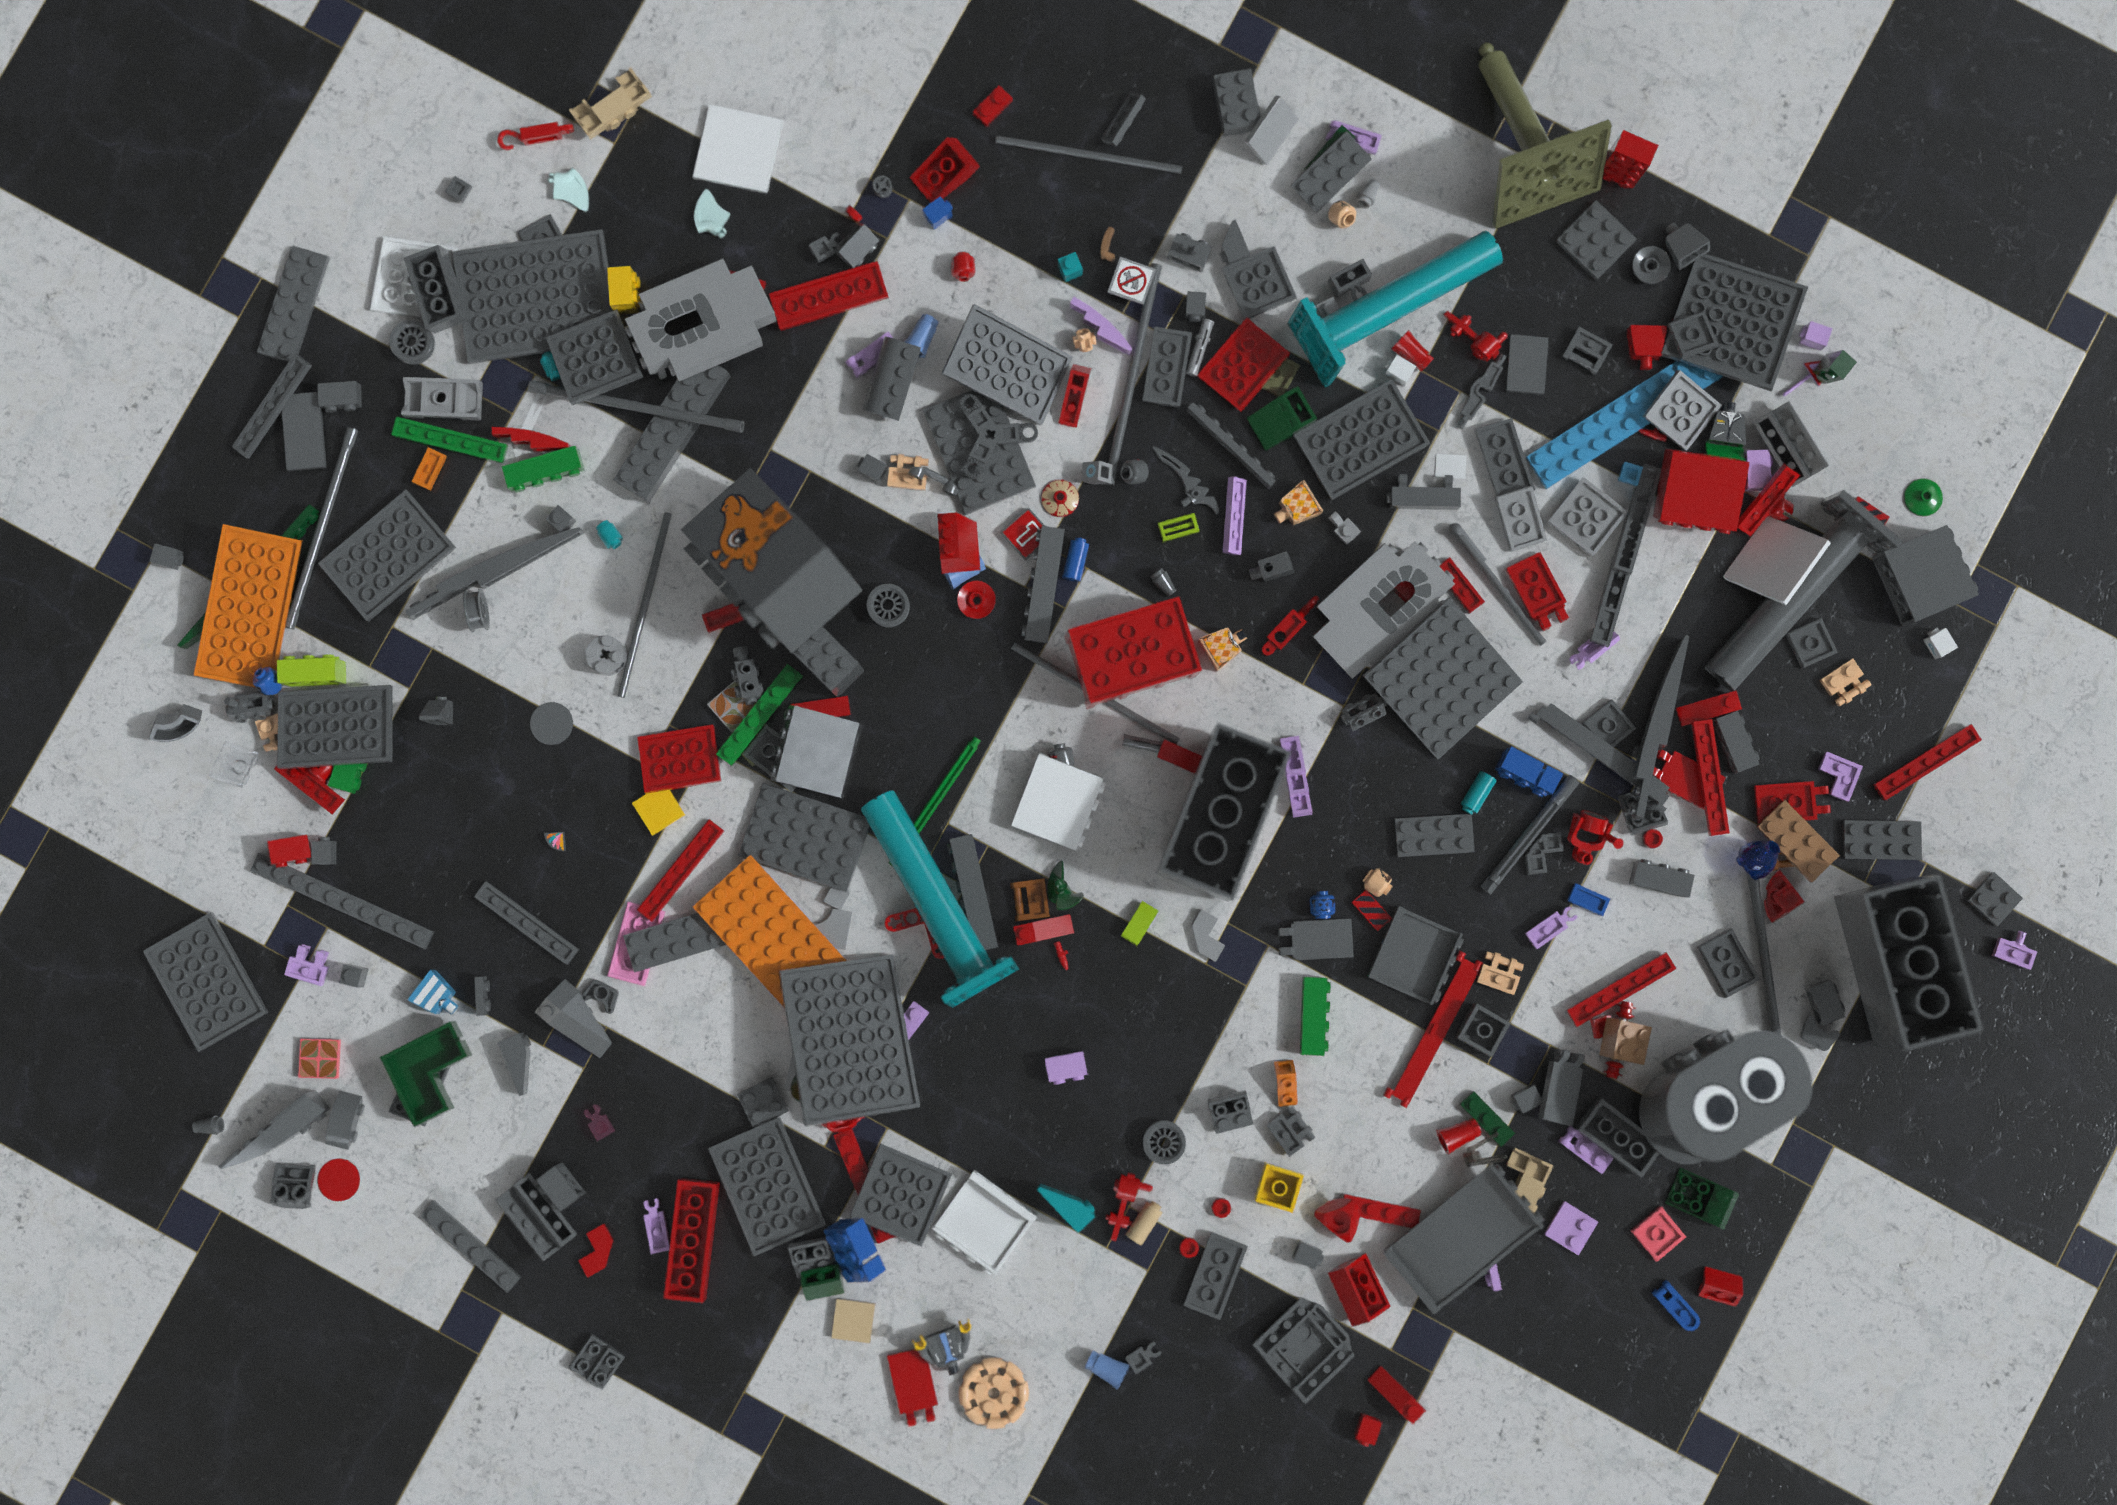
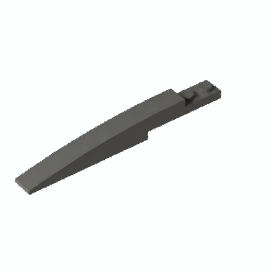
M1647 464L1642 466L1643 470L1628 508L1589 641L1607 648L1611 643L1628 580L1633 572L1661 474L1660 468Z
M577 527L556 533L478 563L437 584L438 593H430L426 596V600L414 602L406 610L409 618L414 620L477 584L486 589L584 534V531Z
M1685 635L1680 640L1654 700L1641 740L1632 777L1633 781L1639 782L1634 790L1636 800L1632 803L1630 813H1633V820L1640 821L1644 818L1658 748L1663 749L1667 746L1689 640L1688 635Z

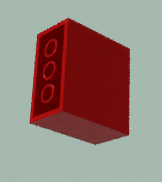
M1665 449L1653 517L1664 525L1673 526V522H1675L1680 527L1692 528V525H1696V528L1705 531H1711V528L1726 534H1730V531H1737L1750 462L1741 459Z

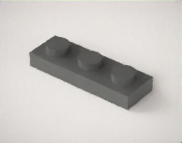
M1131 92L1128 94L1101 138L1105 144L1117 146L1122 140L1123 135L1146 100L1143 95Z

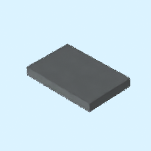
M1510 335L1506 392L1545 394L1549 338Z
M1732 928L1697 946L1725 998L1760 980Z

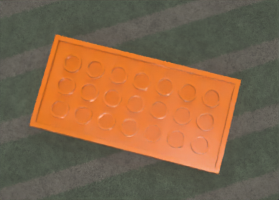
M223 524L194 676L255 687L253 685V678L257 669L271 667L277 672V660L280 658L302 540Z
M752 855L748 856L693 906L698 914L783 1007L784 1001L779 971L847 961Z

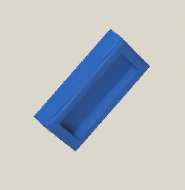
M1574 883L1566 901L1597 915L1604 916L1610 898Z

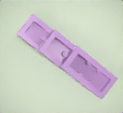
M1073 297L1070 302V308L1085 315L1083 323L1098 330L1096 338L1130 356L1132 347L1122 334L1095 309Z
M1299 736L1281 738V748L1291 751L1285 768V776L1293 817L1312 815L1306 769Z

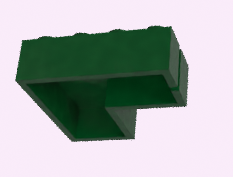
M450 1021L380 1057L413 1127L421 1126L454 1109L438 1073L473 1056L466 1041L460 1039L463 1035L456 1021Z

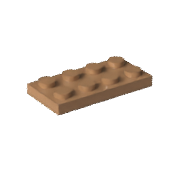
M1783 800L1756 826L1810 883L1814 882L1840 856L1786 800Z

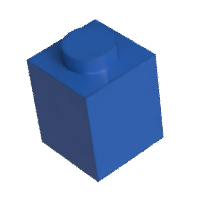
M940 196L922 209L924 217L935 230L952 217L951 210L953 208L948 200L944 201Z

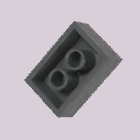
M1251 69L1214 75L1213 88L1223 137L1251 132L1261 118Z

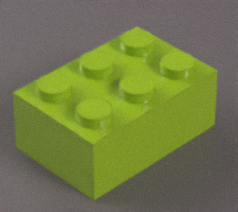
M332 654L322 655V658L315 657L314 655H304L303 659L295 658V656H284L283 660H277V683L288 687L346 684V661L340 660V657H334Z

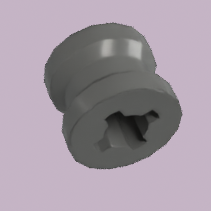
M878 176L874 179L873 189L875 195L880 198H887L891 195L892 184L888 177Z

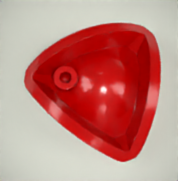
M1339 1198L1320 1206L1314 1212V1216L1344 1242L1350 1243L1356 1234L1360 1213L1358 1205L1353 1200Z

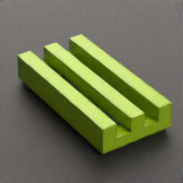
M1195 513L1158 523L1162 542L1199 532ZM1188 519H1192L1193 521L1165 530L1163 529V526L1178 523ZM1194 526V529L1165 536L1166 533Z

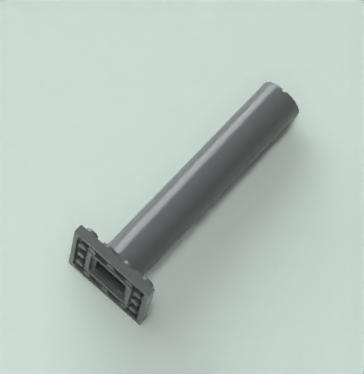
M1845 490L1824 498L1820 503L1823 506L1824 512L1836 517L1834 519L1835 523L1822 536V538L1829 540L1831 544L1788 604L1784 605L1766 598L1705 665L1706 671L1713 678H1717V681L1728 690L1735 691L1865 546L1870 552L1879 554L1883 551L1897 548L1902 544L1903 541Z

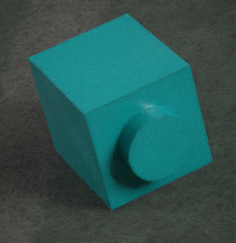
M1076 252L1058 259V266L1065 282L1083 275V268Z

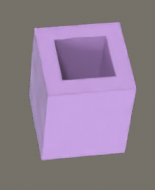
M1810 321L1807 325L1802 326L1799 333L1801 337L1799 343L1821 351L1827 346L1832 328Z

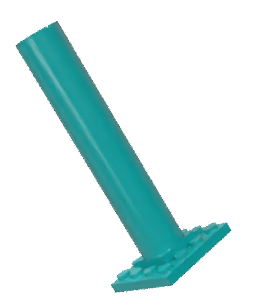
M1485 230L1323 318L1317 315L1315 304L1309 301L1307 297L1300 300L1287 324L1323 386L1331 385L1345 366L1346 359L1341 352L1342 350L1499 266L1503 261V256L1499 244L1495 242L1494 236Z
M892 790L881 794L876 800L872 799L861 808L863 815L959 984L957 988L952 986L944 991L945 995L942 996L944 1002L953 1008L1019 970L1015 961L1011 957L1007 958L1006 956L997 960V965L994 966L897 794Z

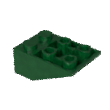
M1297 386L1249 416L1247 420L1263 448L1267 451L1315 423L1317 418Z
M1680 1167L1665 1203L1721 1229H1725L1739 1193Z

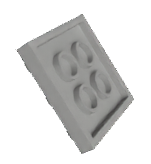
M1677 370L1643 414V417L1681 449L1687 451L1721 407V404L1681 370Z
M1582 477L1547 523L1593 557L1627 515L1628 511L1586 478Z

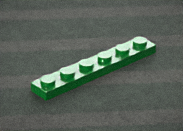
M396 417L392 436L502 464L508 449V445L400 417Z
M787 664L716 755L730 766H733L803 675Z

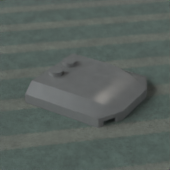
M1302 1297L1290 1306L1251 1344L1304 1404L1354 1357L1349 1335L1322 1305Z

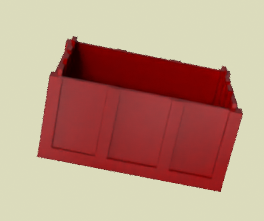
M1180 597L1068 629L1064 636L1066 644L1069 645L1086 700L1084 702L1086 710L1094 708L1097 704L1118 698L1121 700L1127 698L1128 695L1144 690L1158 689L1165 684L1181 679L1195 678L1202 671Z

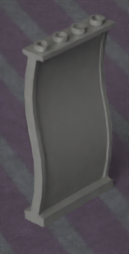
M1492 1162L1421 1222L1383 1251L1385 1256L1433 1314H1436L1443 1306L1477 1281L1518 1245L1544 1227L1542 1223L1544 1221L1543 1217L1537 1210L1535 1212L1532 1211L1529 1207L1531 1203L1524 1195L1521 1197L1517 1193L1518 1187L1512 1180L1508 1181L1503 1176L1506 1173L1499 1164L1495 1166Z

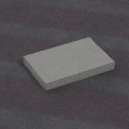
M1276 95L1245 140V143L1265 165L1269 164L1299 120L1281 96Z
M1532 486L1494 497L1509 552L1547 541Z

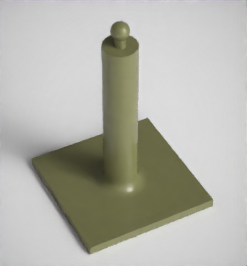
M1490 43L1482 44L1479 48V53L1484 58L1479 63V69L1522 150L1519 153L1499 160L1492 221L1495 229L1600 190L1612 129L1610 120L1607 119L1550 141L1505 53L1502 51L1494 52V48Z

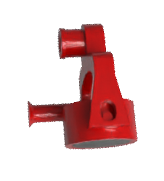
M1581 810L1580 815L1577 813L1573 814L1567 840L1575 845L1572 854L1574 860L1589 865L1593 861L1591 851L1603 849L1606 841L1613 844L1615 849L1623 847V839L1616 838L1610 834L1613 824L1608 822L1609 819L1585 810ZM1579 828L1585 831L1599 834V839L1594 842L1579 840L1576 835Z

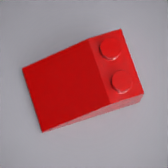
M947 137L910 178L932 203L940 196L944 199L964 183L980 166L957 138Z

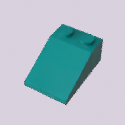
M1041 1183L1038 1185L1037 1190L1077 1233L1095 1218V1208L1088 1200L1084 1202L1081 1198Z

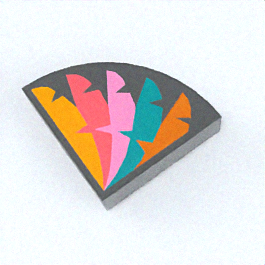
M565 832L544 833L547 843L552 848L566 851Z

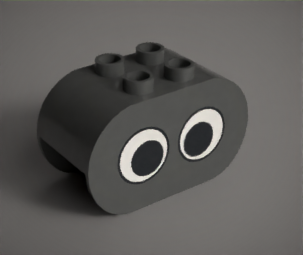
M1728 1029L1716 1035L1711 1033L1694 1042L1693 1046L1695 1049L1684 1054L1682 1052L1676 1053L1661 1062L1665 1072L1653 1078L1645 1088L1640 1101L1639 1117L1641 1127L1649 1143L1658 1153L1672 1162L1695 1164L1703 1160H1726L1804 1112L1812 1095L1810 1068L1799 1048L1792 1041L1778 1033L1760 1030L1732 1036Z

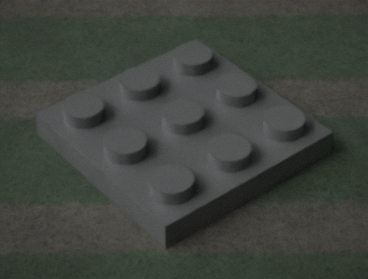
M1596 200L1556 240V243L1597 281L1637 239Z
M1275 246L1222 268L1244 320L1297 299Z

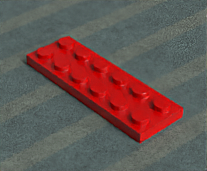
M878 261L769 293L780 331L889 299Z

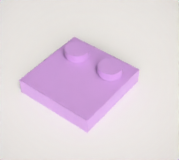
M1563 1201L1544 1235L1579 1255L1598 1221Z

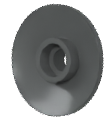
M1649 246L1637 252L1633 259L1632 267L1634 274L1639 280L1647 284H1656L1667 277L1670 272L1671 263L1669 256L1664 250ZM1648 264H1651L1653 266L1652 270H1649L1647 268Z

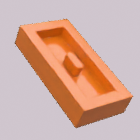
M427 448L412 482L431 491L447 456Z

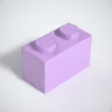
M1747 450L1744 452L1745 460L1750 462L1745 491H1762L1773 477V474H1771L1773 457L1770 455V450Z
M1083 1051L1045 1058L1049 1082L1053 1081L1054 1085L1065 1083V1079L1072 1078L1073 1081L1082 1080L1084 1075H1087Z

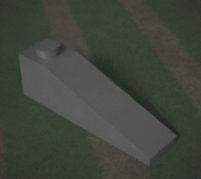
M566 979L546 997L535 1011L550 1026L599 1058L603 1056L612 1044L602 1025L597 1022L592 1014V1009L585 1003L582 993Z

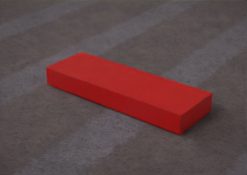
M1450 557L1441 563L1439 567L1444 572L1448 570L1454 577L1452 581L1455 584L1450 588L1451 592L1469 614L1485 602Z
M848 696L791 704L835 717L851 715Z

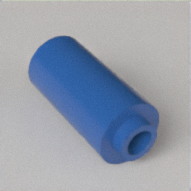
M1076 537L1075 540L1070 541L1062 578L1081 582L1089 544L1086 543L1085 539Z

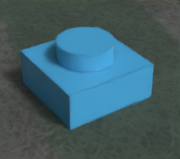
M1624 462L1618 481L1637 486L1643 467Z

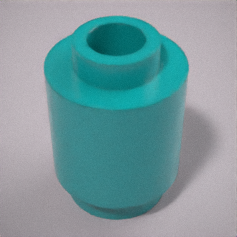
M551 351L544 353L540 363L547 377L551 381L561 379Z
M606 520L596 527L597 535L607 549H616L621 546L623 537L613 523Z

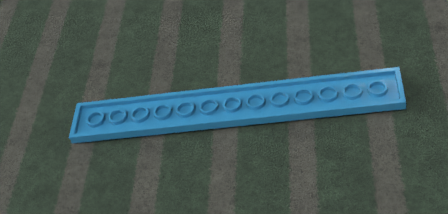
M1676 361L1526 457V460L1545 489H1548L1650 424L1643 417V414L1677 370H1681L1702 389L1723 376Z

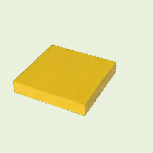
M670 790L645 794L632 803L653 836L685 816L684 811Z

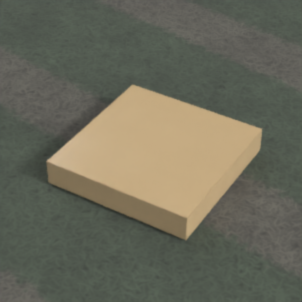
M837 1298L831 1338L870 1343L876 1303Z

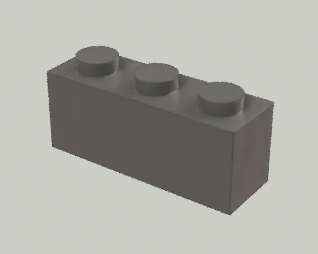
M1735 711L1712 720L1733 774L1759 765V754L1752 747V737L1749 732H1746L1744 727L1745 720L1742 714Z
M1640 859V862H1634L1629 885L1690 898L1695 875L1689 874L1690 870L1678 868L1676 871L1670 869V865L1659 863V866L1651 865L1652 861Z

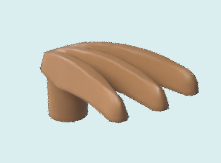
M1109 227L1102 241L1101 258L1113 262L1115 255L1108 251L1115 230Z

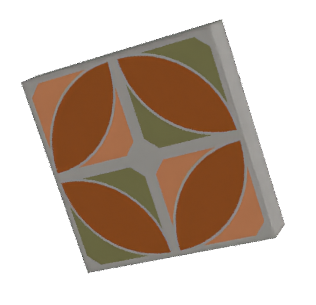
M736 680L707 704L732 733L755 706V704L746 705L745 702H740V698H736L734 687H737Z

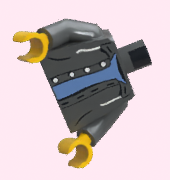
M967 1319L966 1324H961V1320H959V1326L956 1324L924 1337L919 1335L920 1341L915 1342L913 1339L912 1343L920 1356L929 1364L937 1365L938 1368L946 1366L949 1375L960 1372L957 1361L964 1359V1354L968 1351L971 1330L969 1319Z

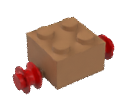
M1626 1001L1617 1004L1620 1007V1011L1615 1012V1014L1621 1017L1620 1020L1607 1017L1599 1053L1601 1056L1612 1058L1613 1061L1605 1062L1608 1069L1603 1072L1607 1073L1606 1077L1618 1079V1075L1623 1076L1619 1073V1070L1624 1068L1619 1063L1620 1060L1641 1065L1645 1064L1652 1027L1626 1020L1635 1017L1631 1012L1636 1009L1633 1007V1003Z

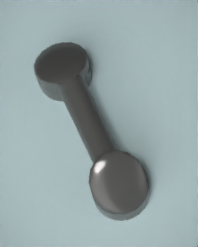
M911 467L908 472L909 475L922 480L923 476L926 475L944 484L942 491L951 496H956L958 492L956 485L951 479L927 467Z

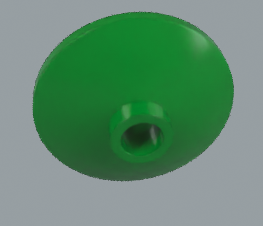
M1917 479L1906 488L1904 500L1907 508L1913 514L1929 516L1937 512L1941 507L1943 494L1938 484L1930 479ZM1924 493H1927V494H1928V496H1929L1928 499H1925V498L1923 497V494H1924Z

